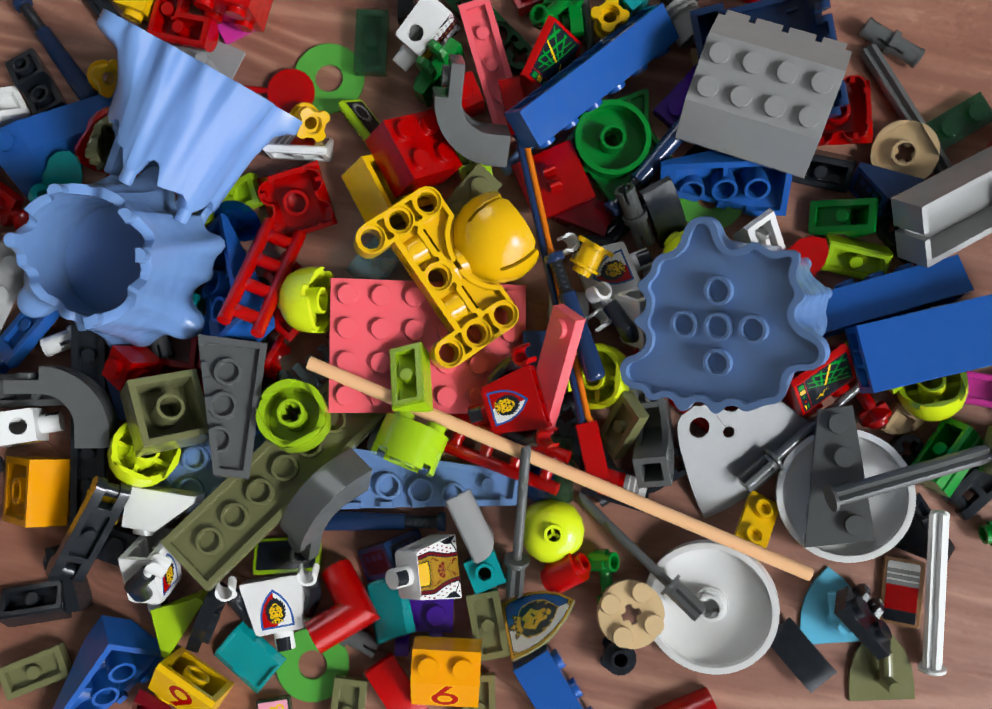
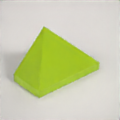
M201 590L150 610L162 657L167 658L172 653L208 594L207 591Z

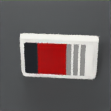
M284 135L274 137L262 150L271 159L331 162L333 161L334 140L333 138H325L321 142H316L313 138L309 137L300 139L297 136Z

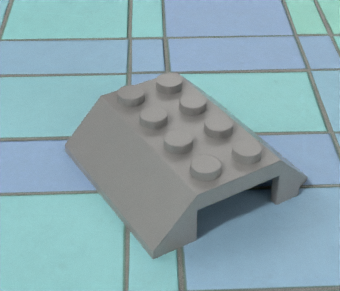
M727 10L725 15L718 14L709 31L686 95L675 139L804 179L827 123L852 51L845 50L847 43L826 37L823 38L822 43L815 41L816 34L791 27L789 32L785 33L782 32L784 25L757 18L755 24L750 23L751 16Z

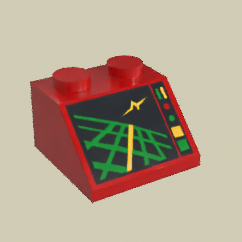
M548 15L520 75L524 98L577 59L581 53L582 43L551 15Z
M845 343L829 346V359L824 365L814 370L797 371L794 373L786 396L782 401L796 411L797 415L812 416L817 413V410L824 407L821 402L830 396L836 398L850 388L848 383L856 378V373L849 348Z

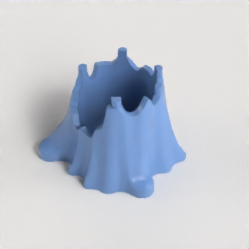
M104 8L102 9L96 25L117 50V84L108 112V121L113 123L112 129L115 133V139L104 171L111 175L119 176L117 180L132 186L137 174L141 171L143 172L152 166H159L160 170L156 186L176 192L178 196L175 202L178 211L174 219L187 224L192 213L198 211L196 215L202 218L205 225L209 215L217 210L254 157L274 137L297 135L303 122L278 108L264 97L189 56L173 45L155 37Z
M152 166L144 170L135 178L132 186L117 180L119 177L117 175H109L92 184H50L47 188V194L37 197L24 208L29 214L28 222L14 233H7L3 238L4 244L12 248L16 253L17 265L25 270L23 274L24 285L17 296L19 310L30 318L45 317L58 310L61 317L75 322L78 331L89 330L100 335L110 348L113 345L122 346L132 344L136 347H146L159 337L165 335L179 339L197 337L203 330L204 318L194 304L193 293L197 287L212 279L214 260L225 248V240L219 235L210 233L205 228L203 220L199 215L192 214L187 224L174 219L178 211L175 205V192L156 186L160 170L159 166Z
M702 216L694 218L685 227L678 246L673 251L657 256L652 263L648 275L638 283V288L645 297L646 306L643 313L637 316L634 322L645 333L646 344L638 353L623 360L620 366L621 378L628 387L642 390L649 400H658L664 397L670 398L680 411L688 410L695 402L704 403L714 414L722 412L727 406H735L742 411L749 412L765 405L777 404L786 396L795 372L814 370L824 365L829 359L830 347L823 335L825 334L828 322L826 316L828 299L832 297L833 292L831 288L825 287L813 277L810 272L811 260L807 257L802 258L801 254L796 250H782L781 246L730 240L720 222L714 217Z

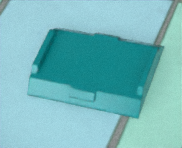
M385 578L368 583L366 591L381 618L373 623L377 645L416 632L409 599H401L398 589H390L386 584Z
M243 621L231 632L214 654L217 659L256 694L259 693L286 660L262 636H256L254 630L249 629Z

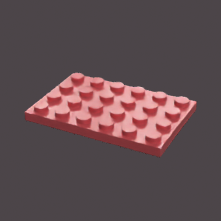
M330 278L328 363L391 390L389 349L422 342L430 355L432 345L449 333L414 281ZM430 282L434 287H442L444 283ZM500 284L519 311V319L511 329L456 367L440 369L430 359L433 408L447 414H468L469 406L483 402L480 388L487 385L488 375L502 359L511 354L514 347L523 344V331H526V285ZM496 308L494 318L499 324L504 325L507 321V313L502 308ZM470 326L468 328V340L474 344L480 341L481 332L477 327ZM443 344L440 347L439 356L444 362L450 363L454 358V350L451 346ZM328 378V413H394L392 405Z

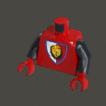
M530 343L516 346L512 349L511 354L502 359L488 375L487 385L480 388L483 402L468 407L469 419L475 426L489 422L494 434H501L502 437L522 446L530 445L531 447H540L542 449L558 447L560 443H554L550 438L551 432L557 431L558 428L552 426L535 365H528L536 362L537 357H527L525 350L530 346Z

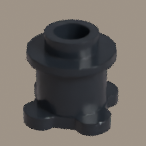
M604 637L602 640L604 653L600 657L601 665L612 674L618 676L630 673L637 662L634 649L619 647ZM624 654L621 660H614L616 655Z

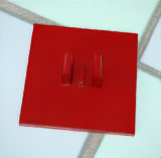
M570 139L533 155L547 219L596 198ZM517 162L511 165V168L531 210L521 163Z

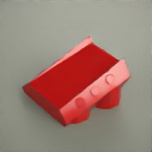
M859 75L847 76L843 79L846 83L849 105L840 108L841 115L827 120L818 146L873 143L870 80H865Z
M318 160L309 161L257 178L259 185L257 193L260 201L265 204L268 217L275 221L274 231L292 237L295 230H301L307 234L337 224Z

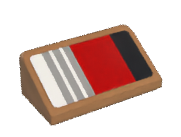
M883 555L879 599L885 606H883L884 613L879 620L909 628H920L925 562L917 559Z

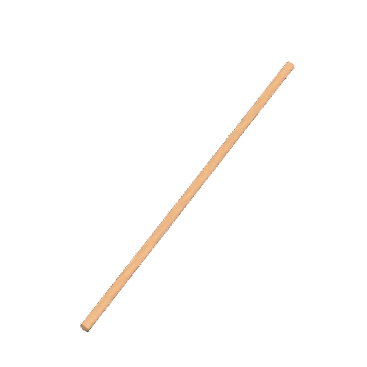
M312 356L309 358L306 369L392 405L390 389ZM435 408L431 412H411L416 416L440 424L449 430L520 459L521 448L524 446ZM531 449L530 464L804 580L810 581L814 574V569Z

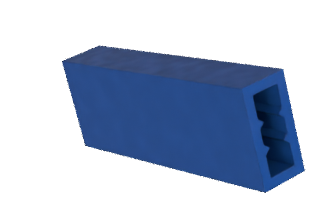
M992 294L845 328L861 394L877 393L992 366Z

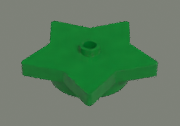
M647 88L618 99H601L603 103L598 108L590 112H584L578 117L579 122L573 126V131L565 140H571L586 175L590 177L606 201L613 200L616 197L614 194L615 189L622 184L625 186L630 181L631 174L660 141L651 131L649 125V90ZM605 140H613L616 146L607 145Z

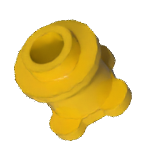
M606 0L602 5L591 9V18L595 20L594 32L601 40L629 20V11L623 9L618 4L619 0Z
M103 59L96 60L87 69L89 84L103 97L110 98L116 88L117 60L115 59L109 61ZM107 72V79L103 81V74Z
M308 102L296 104L291 109L290 115L303 122L296 136L300 139L306 137L313 138L316 142L323 141L326 137L324 132L325 126L330 121L328 112L325 110L318 111L313 104Z
M579 235L577 239L583 243L575 257L569 259L575 263L572 269L587 278H590L592 273L598 276L599 272L597 270L605 256L607 255L612 258L614 253Z

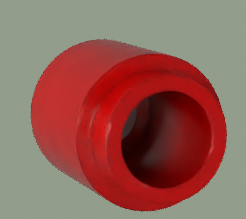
M578 551L576 554L569 553L557 562L547 563L540 572V578L547 591L564 593L589 579L591 565L583 553Z

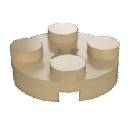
M899 120L887 125L878 133L872 144L871 164L925 179L932 173L939 161L940 142L936 133L928 125L917 121ZM904 144L906 148L913 146L915 151L911 154V161L906 162L904 159L897 160L895 158V155L899 152V145Z
M631 579L619 580L609 585L603 592V596L596 609L597 623L603 635L617 646L628 649L645 647L652 643L664 630L665 611L662 600L657 592L646 583ZM629 604L633 609L638 608L639 614L636 615V621L633 623L628 619H622V614L626 612L625 606Z

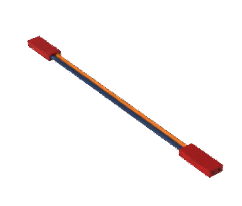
M516 76L498 80L504 112H507L524 99L520 78ZM507 121L511 138L515 139L552 305H558L561 302L556 279L554 278L550 265H546L544 261V256L553 253L554 249L531 148H523ZM576 352L569 381L578 416V424L575 425L583 464L586 473L605 480L610 478L597 420L594 421L591 417Z

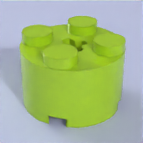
M283 379L269 386L262 394L258 409H256V422L263 436L276 447L287 453H302L318 446L325 439L326 435L329 434L331 429V413H328L327 402L313 385L296 379ZM293 411H297L299 413L298 420H296L295 422L291 421V413Z
M394 411V413H386L370 452L376 455L379 449L385 452L384 460L418 473L419 469H428L425 476L433 477L448 442V437L444 435L446 428L432 421H427L426 425L413 420L415 415L411 412Z

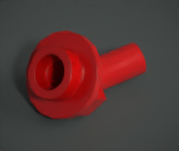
M858 392L855 395L863 407L861 411L857 412L861 426L877 429L889 422L888 418L892 415V411L883 400L876 403L870 393L861 394V392Z

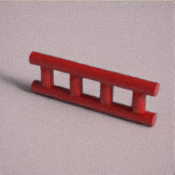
M269 217L263 219L217 316V321L222 325H229L233 316L252 323L253 326L250 333L256 338L264 337L279 302L280 288L286 277L291 274L306 238V234L301 230H295L292 237L274 231L275 221ZM267 242L286 249L281 261L262 254ZM256 266L276 273L270 286L251 279ZM245 291L265 298L259 312L239 304Z
M449 414L472 424L468 414ZM489 422L476 425L492 432ZM453 431L452 437L448 440L444 449L445 453L518 481L520 459L511 456L509 463L494 458L491 456L494 448L483 443L479 451L463 446L465 436ZM559 446L548 449L531 447L534 451L568 464L572 455V451ZM542 468L539 475L529 471L528 485L555 496L560 489V483L551 480L553 473Z

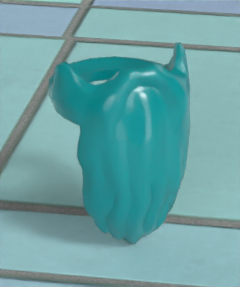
M58 151L51 156L46 170L43 172L42 183L32 186L28 192L29 201L32 202L37 197L47 194L48 186L53 183L82 184L83 172L78 157L71 151Z

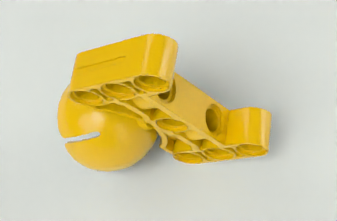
M424 186L363 224L358 229L353 241L356 253L365 259L377 257L391 248L449 333L435 342L430 349L431 362L440 369H450L458 366L517 323L519 319L518 308L500 283L515 281L523 277L534 267L539 259V251L535 248V238L524 218L509 200L502 198L501 194L496 191L485 192L472 198L454 218V214L442 198L440 192L433 187ZM420 198L429 199L433 204V211H422L418 207L417 200ZM392 216L402 217L406 222V229H393L389 223V218ZM373 234L377 237L379 246L374 249L364 247L361 242V236ZM437 271L443 276L444 283L442 287H434L430 284L428 280L429 272ZM496 308H502L507 313V321L504 325L499 324L494 318ZM470 326L477 327L481 332V339L477 344L468 340L467 330ZM443 344L451 346L454 350V358L450 363L444 362L439 356V350Z

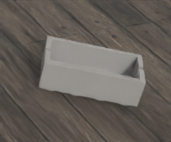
M992 146L891 198L893 223L895 226L900 227L895 231L897 257L928 268L992 233Z

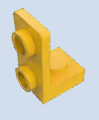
M756 491L750 492L733 535L767 548L778 515L776 503Z

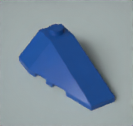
M99 94L16 120L0 128V166L27 199L28 192L32 186L42 183L43 172L46 170L49 158L58 151H71L75 155L74 147L85 133L89 119L98 110L110 106L113 95L110 98H106Z
M710 150L661 161L659 180L669 176L672 179L678 197L694 202L698 200L711 202L717 208L726 210L727 207L742 210L743 214L753 217L760 216L769 208L774 211L775 216H786L793 175Z
M220 213L206 228L210 233L219 235L225 240V248L214 260L212 279L201 288V298L206 299V315H202L204 327L201 334L260 342L263 338H256L250 333L253 326L252 323L234 316L229 325H222L217 321V316L247 255L227 215ZM254 270L251 279H254V280L260 282V280H259V278H258V276H257V274H256V272H255V270ZM245 291L239 304L259 312L265 298ZM274 316L270 320L264 337L276 327Z
M101 615L85 638L53 709H108L115 702L121 704L128 698L127 692L139 682L145 684L150 680L157 665L165 659L161 656L158 640L133 620Z

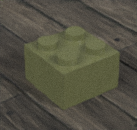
M196 369L131 379L125 382L120 391V396L136 457L201 444L209 438L205 399Z

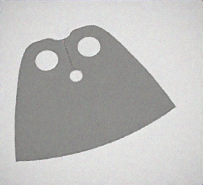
M781 401L777 404L765 405L749 412L742 411L739 408L730 412L724 409L715 415L705 404L693 406L685 412L678 421V442L692 491L704 519L729 508L747 497L750 492L739 483L737 477L763 455L764 449L767 448L771 452H775L809 421L801 415H797L796 411ZM702 417L708 421L709 430L706 435L697 438L691 435L689 426L694 419ZM730 426L734 429V434L731 437L724 436L723 431L725 427ZM785 455V456L780 460L781 463H783V461H784V459L786 458L787 455ZM777 469L774 473H772L767 479H765V480H764L760 485H758L753 491H756V490H757L758 488H760L763 484H765L768 480H770L775 474H777V473L779 472V470Z

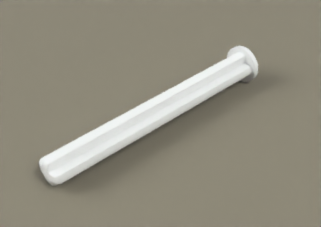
M931 510L928 524L922 661L918 663V670L932 676H942L947 673V668L943 665L950 514L944 510Z

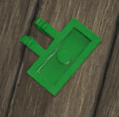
M452 37L449 38L445 45H441L433 39L430 40L427 47L433 55L432 62L422 56H418L415 60L416 67L421 72L417 75L412 89L418 101L427 107L433 102L432 86L442 87L441 69L443 64L448 65L449 54L462 55L464 60L466 58L461 43Z

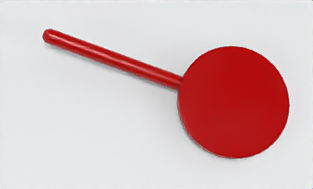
M285 69L276 73L271 78L268 88L245 86L255 93L267 94L270 102L289 114L296 104L301 102L313 104L315 99V87L312 80L306 73L297 69Z

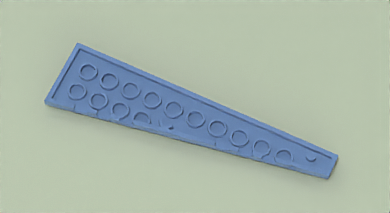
M263 434L255 435L253 452L267 440ZM201 443L181 448L178 465L168 478L156 484V486L205 493L204 499H206L226 477L213 476L210 446L203 447ZM355 448L354 451L373 469L368 491L351 500L341 509L447 507L446 501L448 498L467 489H471L478 506H511L517 503L518 481L478 465L444 460L439 461L434 476L428 477L425 476L428 469L422 468V470L419 469L418 473L384 460L385 453L377 452L375 455L370 450ZM199 504L194 506L186 513H191Z

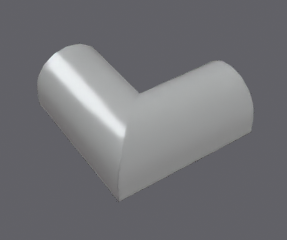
M467 489L448 498L446 505L473 562L477 564L490 556L494 545V532L490 524L485 521L471 489Z

